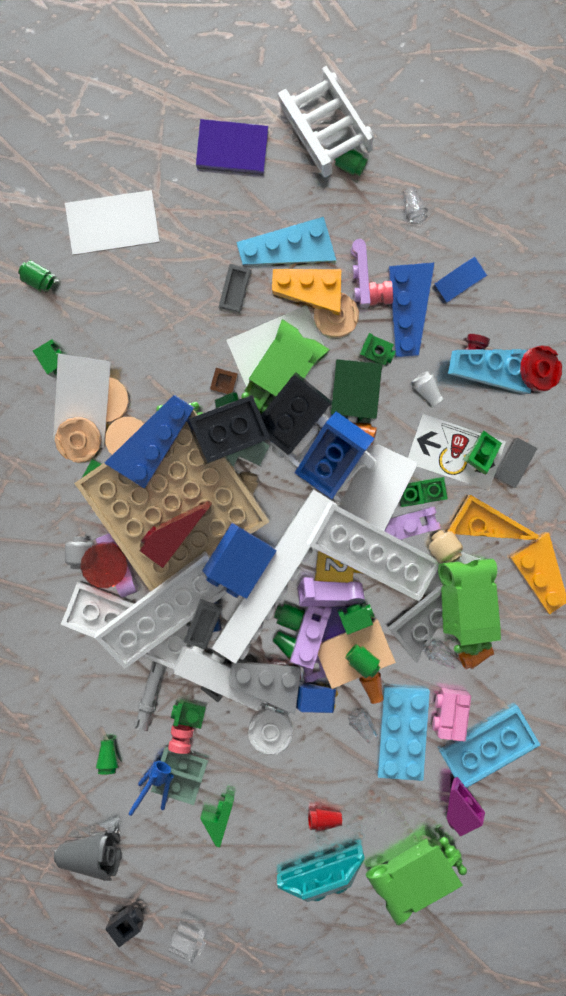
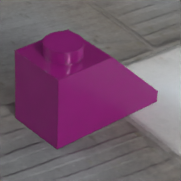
M456 777L453 780L446 819L449 826L461 837L483 826L485 811L461 780Z

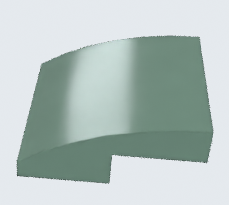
M165 747L161 761L170 766V774L174 776L170 783L168 797L194 805L208 760L190 754L174 753L169 751L168 747ZM165 783L161 784V786L153 785L151 792L163 795Z

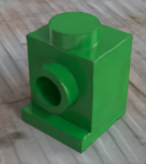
M369 333L358 358L371 363H381L383 368L386 362L391 364L396 351L392 350L394 344ZM378 346L383 349V353L377 354L375 352V348Z
M53 339L33 350V353L46 374L51 377H57L58 354L64 353L60 348L57 350L60 345Z
M359 603L346 608L347 611L344 613L342 609L337 610L347 635L373 625L371 618L375 616L370 604L366 606H360Z

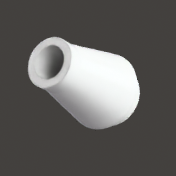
M428 371L412 381L415 385L414 389L432 407L443 400L434 376L430 375Z

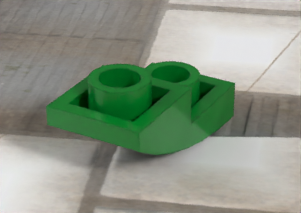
M445 477L408 483L400 498L401 507L447 500L448 494Z

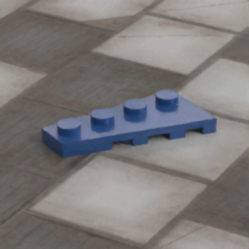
M435 262L389 266L388 268L389 281L392 282L393 287L391 311L394 350L396 351L395 358L419 356Z
M173 395L104 463L139 486L146 488L195 407L178 396Z

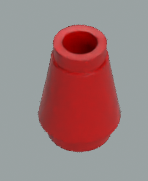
M321 809L309 811V829L320 832L342 826L341 812Z

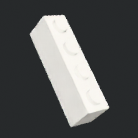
M185 643L173 667L174 674L256 711L258 710L262 702L261 699L229 685L231 663L224 661L225 657L215 652L211 655L205 652V649Z

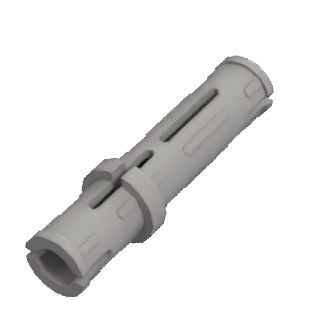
M152 661L142 701L138 704L139 712L134 728L140 731H148L151 716L156 711L155 703L166 666Z

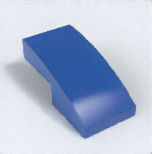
M473 257L434 284L448 303L488 275L477 258Z

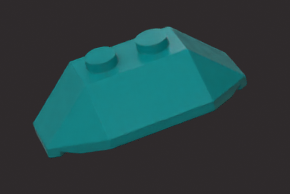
M362 845L277 874L278 889L306 902L320 901L327 895L345 892L347 888L352 886L365 859Z

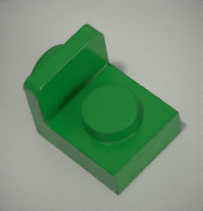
M180 699L178 705H174L171 718L174 719L173 726L178 727L179 724L201 729L207 705Z

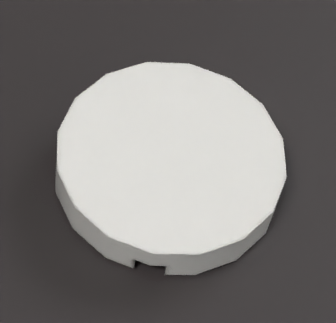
M268 708L259 711L253 716L249 724V740L252 746L262 754L281 753L288 748L292 741L293 727L291 720L278 709Z

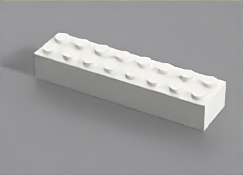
M312 489L274 548L277 550L248 598H242L215 640L212 647L213 650L235 664L239 658L243 660L246 657L251 646L249 642L251 639L256 641L263 630L261 623L264 619L268 621L271 618L276 607L274 603L276 600L281 601L288 591L286 586L288 581L296 579L300 572L299 564L302 560L306 562L312 554L311 546L306 543L327 504L331 502L337 506L336 503Z

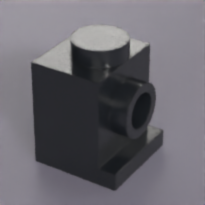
M129 905L116 916H112L109 919L105 930L117 946L121 947L141 932L144 916L140 909H133Z

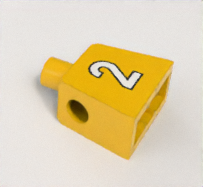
M320 551L317 552L315 581L348 583L353 582V573L364 574Z

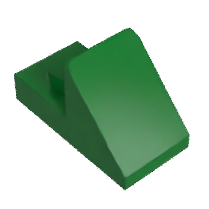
M483 430L463 460L486 475L502 443Z
M229 794L225 795L224 801L219 800L216 814L202 810L200 817L213 843L219 848L234 802V796Z

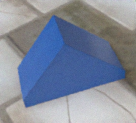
M299 682L296 708L300 712L333 713L336 689Z

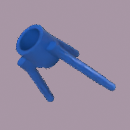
M163 761L154 762L149 771L139 781L138 786H142L149 778L146 786L128 813L130 816L138 808L152 785L161 786V784L165 783L161 810L165 809L170 783L174 777L170 774L171 768L167 763Z

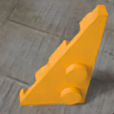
M468 495L447 532L451 531L458 535L535 540L539 537L538 534L472 495Z

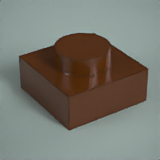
M215 368L210 390L225 395L234 392L238 373Z

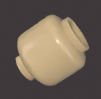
M441 530L431 537L433 541L429 545V550L438 563L455 562L462 557L463 545L453 532L444 533Z

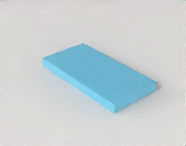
M514 705L466 734L465 742L454 740L438 750L455 778L458 777L464 786L468 788L541 745L519 707Z

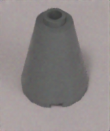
M105 832L60 844L54 852V862L58 868L104 881H111L110 877L116 876L120 865L121 850L116 848V843H120L119 837L115 832Z

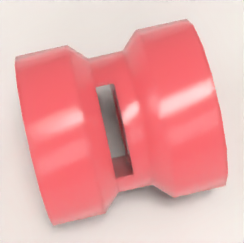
M384 281L382 284L369 283V306H375L378 303H384L385 305L393 303L391 281Z
M179 724L178 727L172 725V740L169 741L168 750L179 754L190 753V738L193 737L194 728Z

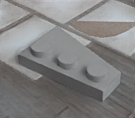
M441 585L388 627L416 663L421 658L420 654L424 648L429 646L433 640L432 636L438 627L443 625Z
M231 661L229 685L295 714L301 668L237 661L235 664Z

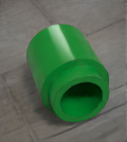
M353 148L334 160H336V167L353 176L355 174L361 176L369 159L364 157L365 154Z
M31 260L27 263H22L18 271L20 281L40 292H48L55 281V276L51 275V271Z
M284 602L283 606L278 605L273 618L277 619L276 624L297 631L300 629L304 610Z
M355 644L345 656L348 664L364 678L374 677L380 669L378 665L380 660L364 646L360 647L358 644Z

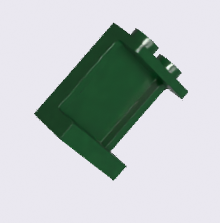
M336 359L330 416L338 412L346 419L354 418L357 419V423L371 424V420L377 419L382 364Z

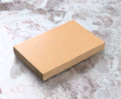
M378 619L372 621L373 625L349 635L345 632L321 642L318 657L332 689L362 677L345 659L346 654L355 644H358L360 647L364 646L380 660L378 664L380 669L396 663Z

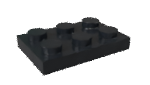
M295 372L261 415L270 436L269 440L289 455L329 408L332 401Z
M252 395L186 420L205 465L270 439Z

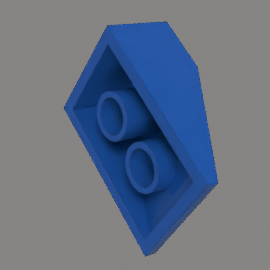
M335 412L324 424L294 473L330 499H333L375 438L338 412Z

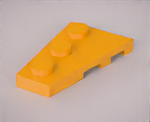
M273 269L272 293L295 302L301 301L313 305L314 308L320 310L322 308L332 311V314L340 316L341 270Z
M546 532L509 558L546 613L550 615L566 604V591L550 534Z

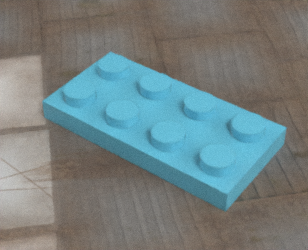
M383 686L378 778L423 781L429 689Z

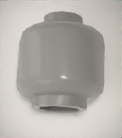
M75 536L73 541L65 544V563L70 565V569H89V565L94 563L95 545L93 542L87 541V537Z

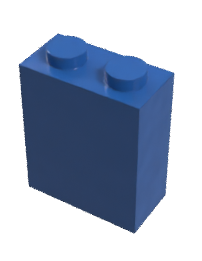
M231 523L202 571L207 576L206 580L212 585L219 587L221 584L226 587L225 591L233 597L238 598L240 595L247 599L277 550L234 523Z

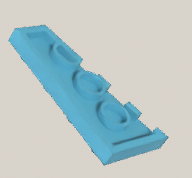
M324 217L236 242L243 266L291 265L294 263L316 264L317 262L336 263L337 261Z
M528 350L452 351L448 374L522 394L531 393V389L526 386L520 373L521 360Z

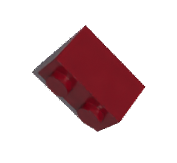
M208 500L161 523L158 528L153 526L140 541L144 545L139 551L164 568L211 506L212 502Z

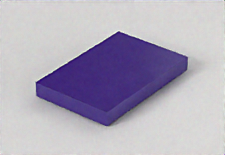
M200 119L196 167L264 174L268 126Z

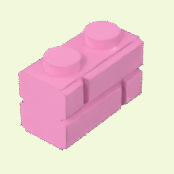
M441 688L440 694L436 695L435 707L438 708V715L433 717L432 729L438 738L466 741L471 703L469 692Z

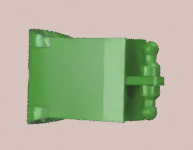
M282 319L275 340L249 377V383L244 390L245 392L241 395V399L252 395L259 412L262 414L295 372L306 379L312 368L329 353L330 349L314 339L304 338L296 327Z
M489 558L473 560L467 564L461 562L439 564L438 575L443 584L441 587L443 633L454 635L460 641V645L454 646V652L457 654L465 652L466 654L477 655L483 649H491V642L501 640L497 585L494 583L497 576L495 560Z
M442 837L440 839V844L445 848V855L439 846L432 847L426 838L396 856L387 864L377 865L366 872V877L376 893L386 901V909L396 925L403 924L413 912L420 911L463 886L452 866L457 867L460 875H466L467 869L462 864L461 852L450 845L448 838Z

